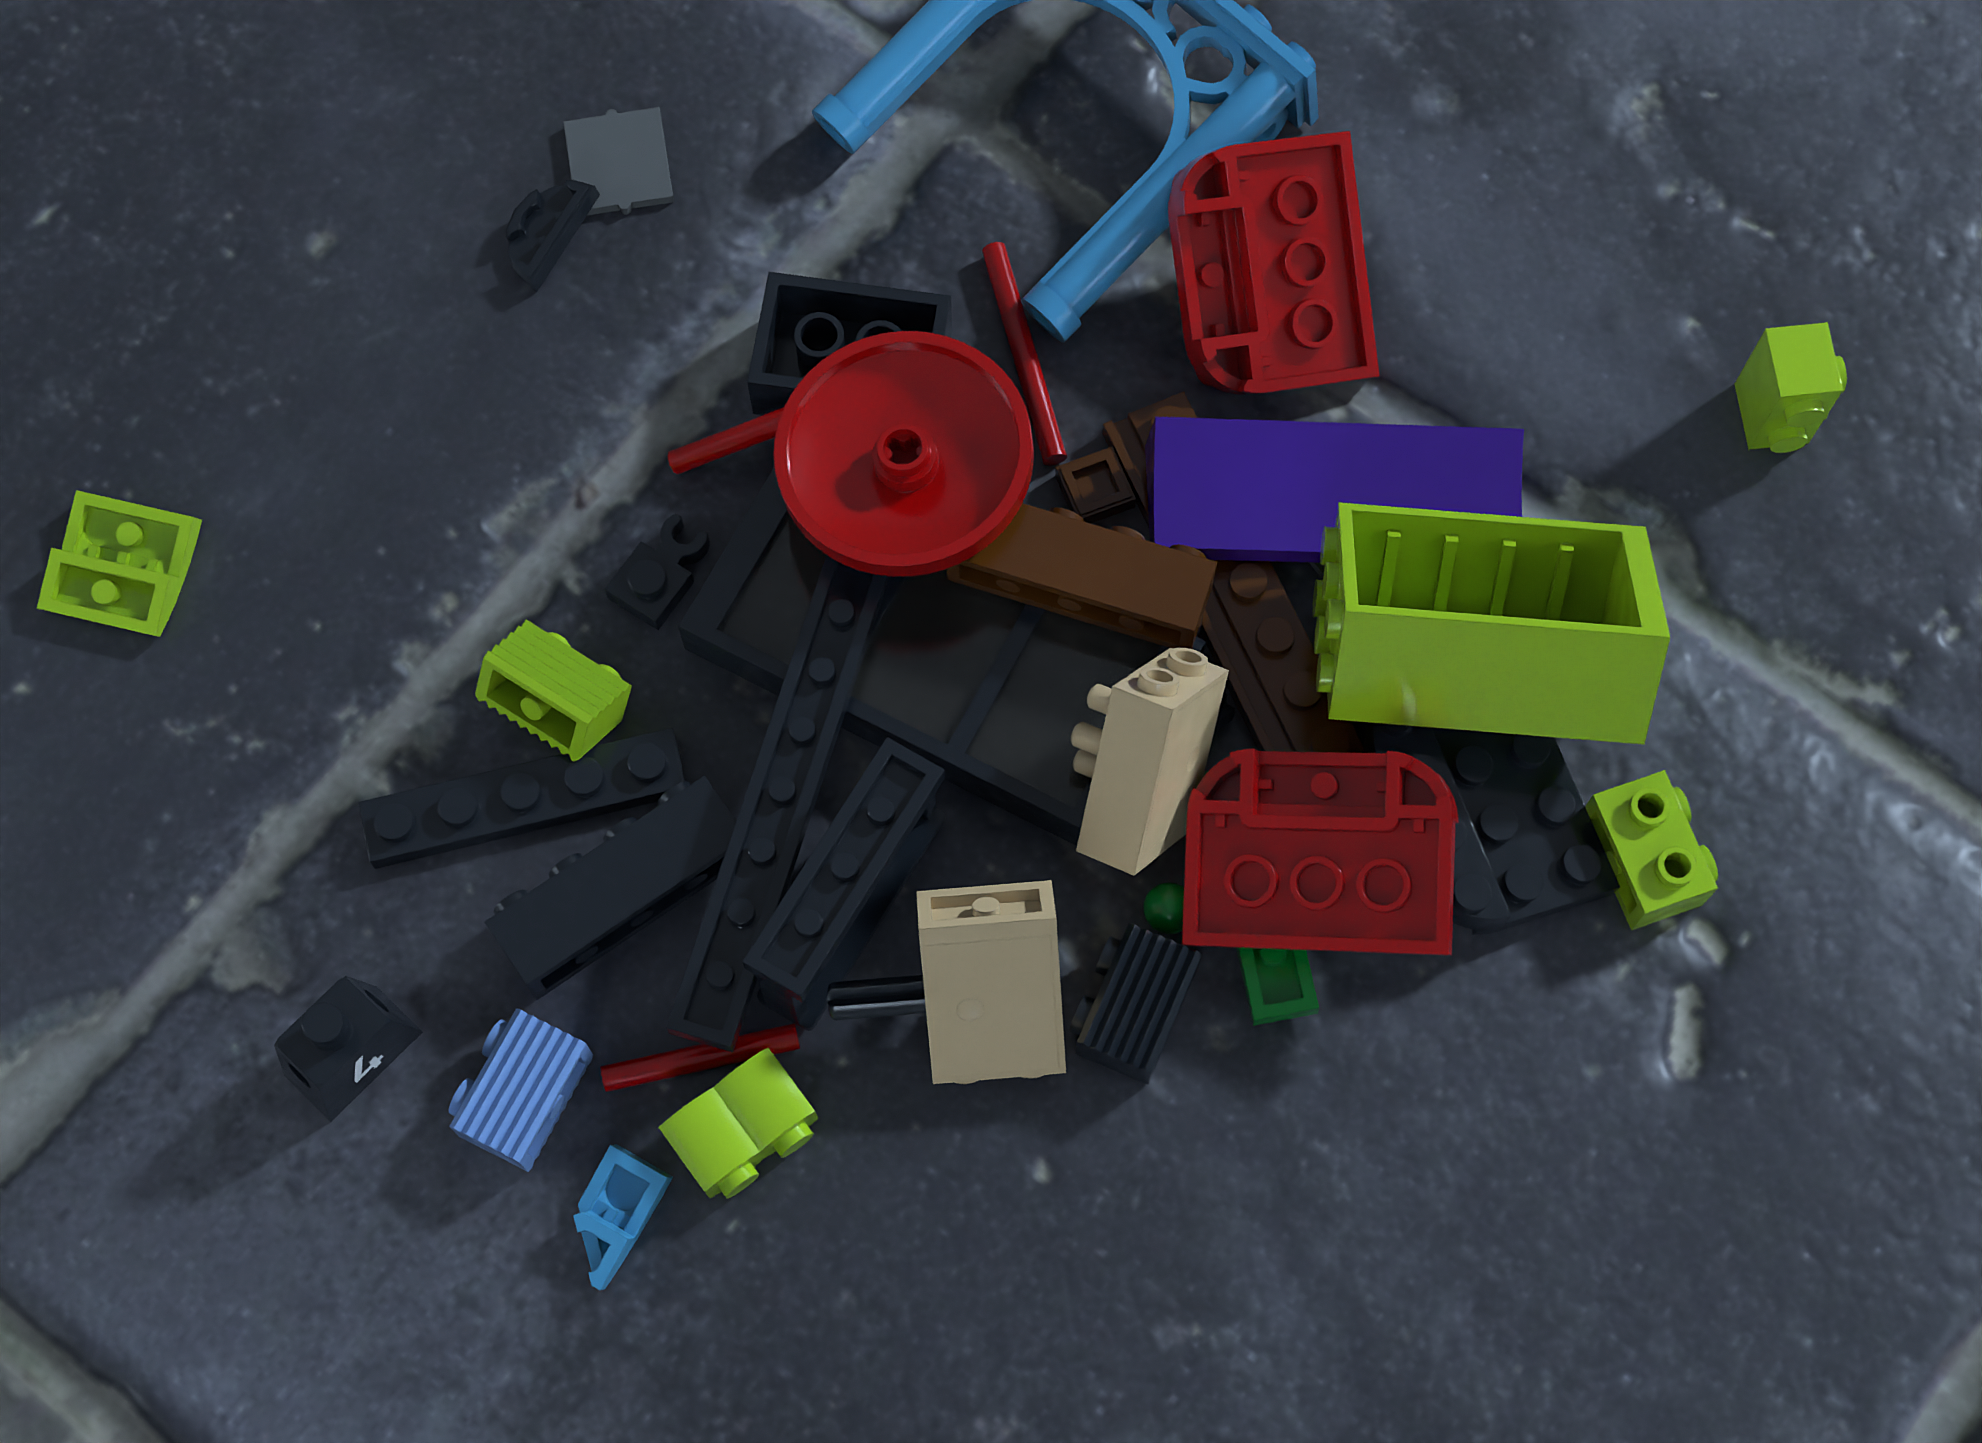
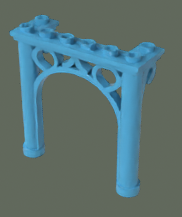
M929 0L835 96L828 94L812 110L814 118L841 147L854 154L987 19L1008 7L1032 0ZM1073 0L1110 12L1134 28L1150 44L1162 61L1170 78L1174 92V116L1168 140L1153 165L1021 299L1023 306L1030 315L1060 342L1064 343L1081 326L1079 318L1169 227V197L1173 178L1179 170L1185 168L1197 157L1226 146L1274 140L1287 120L1296 128H1299L1304 122L1312 126L1319 118L1316 64L1313 58L1299 44L1291 41L1286 45L1271 32L1272 27L1268 20L1255 7L1247 4L1242 8L1234 0ZM1176 3L1202 26L1190 28L1180 35L1174 47L1171 41L1177 39V34L1169 17L1171 9ZM1152 9L1153 17L1145 10ZM1212 47L1228 58L1233 64V68L1229 76L1224 80L1216 83H1206L1186 78L1184 68L1186 59L1191 52L1198 48ZM1246 63L1254 69L1249 76L1246 75ZM1191 101L1207 104L1221 103L1189 136Z

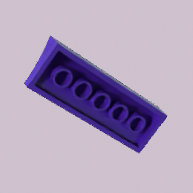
M1155 417L1145 444L1150 542L1169 548L1176 544L1187 545L1201 551L1206 556V559L1320 563L1324 526L1335 527L1338 502L1522 517L1524 429Z

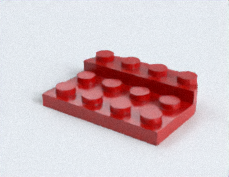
M1350 131L1230 145L1205 153L1191 161L1185 168L1179 170L1172 181V190L1168 203V218L1184 343L1188 358L1196 370L1198 379L1204 385L1214 387L1220 391L1246 395L1379 377Z
M1255 748L1242 749L1229 753L1230 756L1218 762L1205 774L1197 789H1192L1187 808L1182 945L1452 956L1455 823H1458V811L1453 794L1445 780L1423 762L1413 756L1396 751H1387V753L1258 751Z

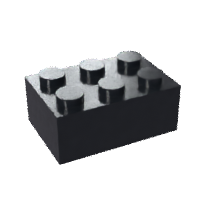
M768 272L747 380L753 414L765 415L785 407L794 389L811 369L833 352L855 341L882 333L897 331L929 332L951 337V296Z

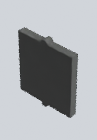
M660 107L622 113L609 109L606 115L563 121L571 179L595 185L600 193L599 198L587 215L621 211L622 214L628 215L633 208L674 202Z

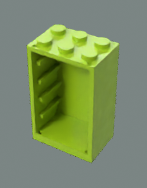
M1338 502L1335 527L1324 526L1320 564L1325 565L1323 580L1316 579L1312 609L1313 617H1317L1314 653L1319 654L1316 691L1327 693L1329 719L1645 744L1670 642L1669 628L1646 527Z

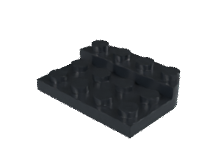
M1369 723L1361 753L1396 751L1413 756L1438 773L1445 780L1453 794L1458 811V823H1455L1454 924L1472 929L1473 935L1491 934L1611 896L1620 888L1555 737Z

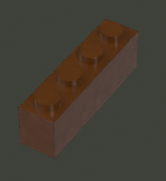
M1022 503L1011 523L989 546L962 563L947 568V580L1169 648L1192 649L1213 587L1217 562L1206 559V556L1201 551L1187 545L1176 544L1169 548L1146 541L1139 532L1127 527L1112 526L1106 529L1084 522L1081 516L1064 508L1054 507L1047 511Z

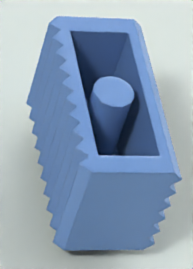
M516 1008L509 1022L502 1019L499 1020L488 1034L482 1050V1055L488 1059L476 1080L465 1079L455 1092L449 1106V1114L453 1115L454 1119L449 1127L459 1137L529 1172L533 1167L535 1159L539 1156L541 1148L546 1144L548 1136L552 1133L554 1125L558 1122L562 1111L566 1108L568 1100L572 1097L574 1089L578 1086L580 1078L585 1074L587 1066L591 1063L593 1053L582 1040L574 1038L557 1027L551 1026L545 1021L539 1020L533 1015Z

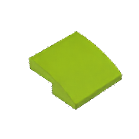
M76 490L62 550L51 548L37 609L160 637L174 609L190 566L202 520Z

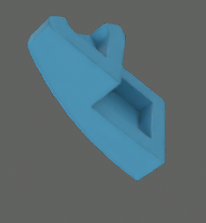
M617 1144L609 1146L578 1203L580 1213L573 1215L577 1232L582 1233L592 1272H588L590 1282L598 1290L606 1289L634 1246L673 1179V1176Z

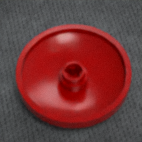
M897 331L866 337L840 348L819 362L799 382L790 395L779 419L774 440V466L778 486L790 516L804 536L823 553L843 565L875 575L892 577L916 576L941 571L962 563L989 546L1000 536L1019 511L1028 491L1034 461L1031 424L1026 406L1016 386L1003 369L978 349L948 336L919 331Z

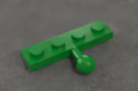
M1166 882L1155 886L1148 892L1144 900L1143 912L1147 923L1154 930L1163 934H1176L1183 931L1184 887L1177 883ZM1236 948L1253 1026L1318 1014L1319 1004L1307 950Z

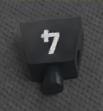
M345 976L339 979L277 1039L274 1047L284 1076L332 1122L423 1032L377 986Z

